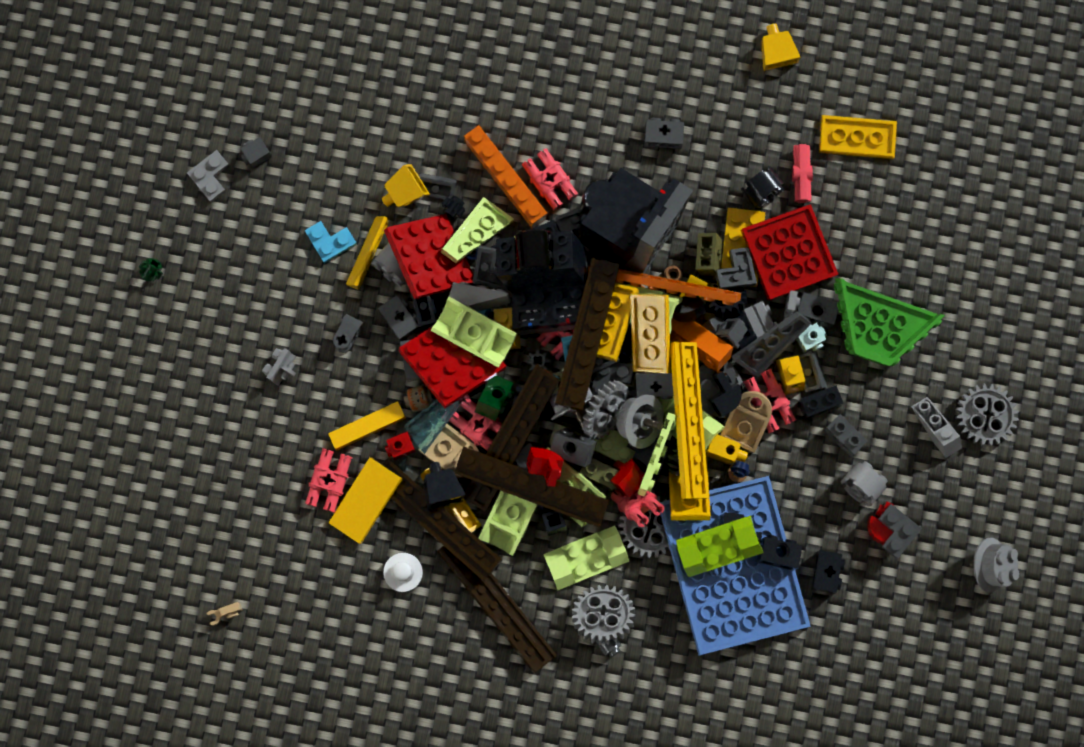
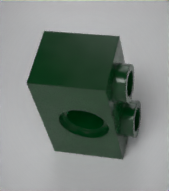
M497 375L491 378L478 400L475 412L494 421L497 420L499 415L503 416L507 407L505 402H510L514 391H511L513 383Z

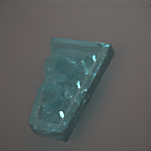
M436 399L427 409L422 410L404 425V428L424 454L460 406L458 401L444 408Z

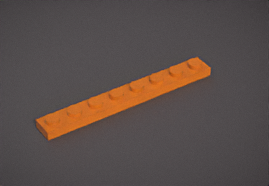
M619 269L616 283L626 281L630 282L631 286L641 287V285H646L651 290H660L661 288L666 289V292L671 294L681 292L685 293L686 297L696 298V296H701L706 301L721 300L722 304L734 305V303L741 299V293L623 269Z

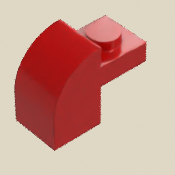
M530 447L526 465L529 474L544 475L547 486L555 487L556 481L561 477L564 460L560 455L551 450Z
M632 458L625 463L617 460L613 466L619 472L610 481L623 495L630 498L639 489L645 473Z
M885 502L883 505L880 504L875 514L878 517L870 516L867 523L870 536L882 545L893 531L878 519L886 508L892 504L890 502Z

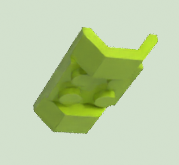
M751 515L676 540L678 552L688 577L763 553Z

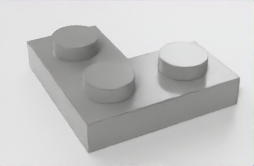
M215 150L188 171L187 174L212 203L226 192L215 176L226 169L229 164Z
M790 290L786 298L783 320L799 309L800 298L797 297V291Z

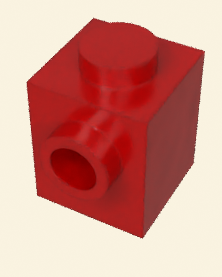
M408 431L386 440L388 445L384 446L388 456H393L394 460L416 452Z

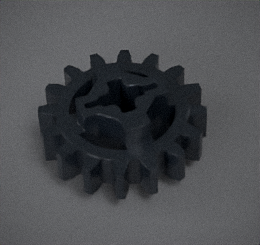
M744 287L724 289L741 293L740 301L734 303V305L722 304L721 300L716 299L715 301H706L710 313L715 312L716 317L719 314H722V318H725L727 314L733 317V313L740 314L739 309H745L747 293L744 291Z

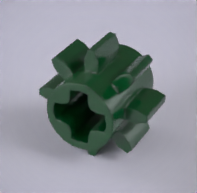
M147 258L146 261L143 260L139 265L141 269L139 271L140 276L146 281L154 282L156 279L159 280L163 274L161 271L163 267L157 259Z

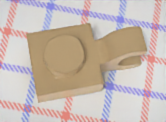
M236 602L218 610H210L207 612V615L215 614L216 620L210 622V625H217L222 617L227 616L230 619L238 616V612L243 610L241 604Z

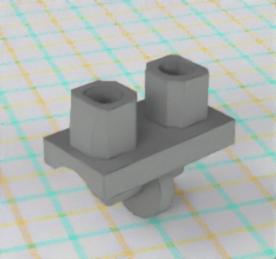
M276 348L272 358L277 361L274 366L270 364L265 365L262 372L267 376L266 378L279 386L282 379L286 380L288 375L295 376L296 373L292 369L295 366L293 362L296 356L285 348L284 350Z

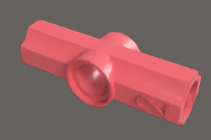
M794 145V165L792 166L794 202H811L813 168L810 165V145Z

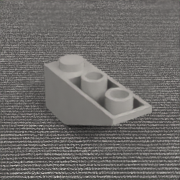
M453 282L449 297L476 311L511 303L510 296L505 290H491L482 285L475 287L466 282Z
M928 397L911 406L930 438L945 458L962 449L960 435Z

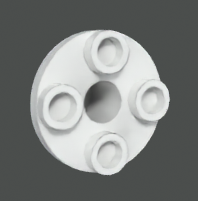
M398 553L388 559L383 573L389 587L398 592H408L419 585L423 570L415 556L408 553Z

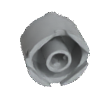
M388 242L371 264L377 270H382L384 272L382 274L383 277L388 281H393L401 287L406 280Z
M864 461L863 463H856L841 480V484L845 483L846 487L844 489L856 501L860 503L865 501L867 502L866 506H872L886 489L888 480L883 475L877 474L872 470V465Z

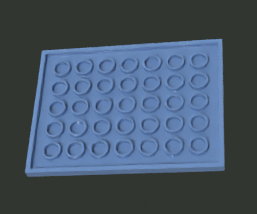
M769 476L709 490L710 520H671L670 500L660 502L664 506V512H660L698 656L811 627L795 570L792 571L756 562V555L688 577L678 552L676 540L719 526L720 515L724 512L744 514V517L751 515L755 532H762V538L767 537V535L777 536L778 540L785 541L786 536ZM777 547L776 553L778 556L782 557L783 550Z

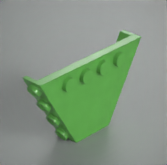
M842 278L835 279L834 290L839 298L837 307L843 319L841 321V328L846 335L845 348L849 351V354L883 366L896 365L901 360L900 357L904 353H909L915 347L914 344L918 340H923L931 328H936L940 325L941 319L945 316L851 284Z

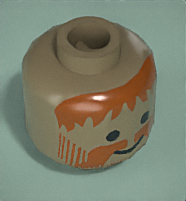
M423 385L409 388L407 396L404 397L406 408L410 407L412 412L429 409L430 403H433L430 390L426 389Z

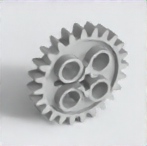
M615 380L613 382L609 381L607 386L603 385L602 390L598 389L597 396L593 395L594 400L588 403L590 406L585 409L587 414L583 416L585 419L582 422L584 434L593 440H599V438L603 439L605 434L608 436L610 430H614L616 424L615 412L630 398L628 395L630 391L627 390L628 387L625 384ZM600 407H604L605 409L611 411L612 413L610 414V413H608V412L602 410Z
M985 383L982 384L981 389L976 385L974 386V391L968 389V395L963 394L961 396L964 401H958L961 407L956 408L955 411L959 412L960 415L956 416L955 419L961 420L957 427L963 426L964 429L961 431V434L967 432L966 439L973 437L974 444L980 440L981 446L986 441L989 446H992L994 440L998 445L1000 444V438L1005 441L1007 440L1006 435L1011 436L1013 434L1010 429L1017 428L1013 424V422L1019 421L1018 418L1014 417L1019 411L1013 410L1017 403L1010 402L1013 396L1006 397L1007 390L1003 393L1000 392L1001 386L994 390L993 384L988 389ZM988 398L991 399V403H990V405H989V409H988ZM976 399L982 401L983 408L976 407ZM994 403H999L1002 406L1001 412L995 410ZM988 410V415H991V417L986 420V415L983 413ZM973 418H977L980 421V427H975L972 424ZM985 421H986V429H987L986 431L983 430L984 425H985ZM992 421L999 424V430L996 431L991 427Z
M648 510L647 513L650 522L652 511ZM655 515L652 522V527L655 529L650 531L647 543H644L648 529L647 526L639 527L635 521L629 520L626 516L619 517L624 522L618 525L619 528H623V531L619 532V534L625 535L622 542L628 541L629 544L626 548L633 547V554L640 551V557H642L644 553H647V557L650 559L652 553L658 558L659 551L665 555V548L670 550L664 525H660L657 522V515ZM634 529H640L643 532V536L636 538L633 535ZM658 534L661 537V543H654L651 536Z
M598 585V590L590 587V593L584 590V597L578 596V602H574V609H572V622H575L574 628L578 629V634H584V640L591 637L592 644L595 640H598L599 645L602 644L603 640H606L607 645H609L611 639L617 643L618 636L624 639V633H630V628L634 627L633 621H635V607H633V601L629 600V595L623 596L622 589L616 592V586L609 590L608 585L605 586V589ZM596 621L595 624H590L589 622ZM610 623H616V625H614V626H610V625H608V624H610Z

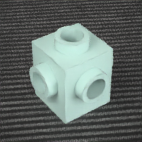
M815 323L810 325L796 341L804 353L812 349L815 352L824 346L822 343L825 342V336L827 335L822 326L819 327Z

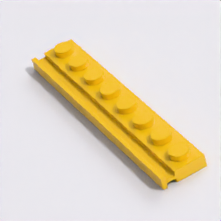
M671 342L670 357L682 499L709 498L697 342Z

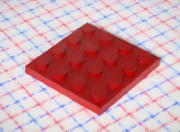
M811 204L740 230L746 246L750 250L751 259L768 301L788 294L790 290L796 291L839 275Z
M447 214L390 226L384 230L414 299L449 291L452 288L453 282L473 284L474 274L466 257L455 263L441 253L442 248L455 233Z
M432 327L398 349L399 353L444 408H447L495 377L507 367L504 362L499 367L494 366L432 332Z

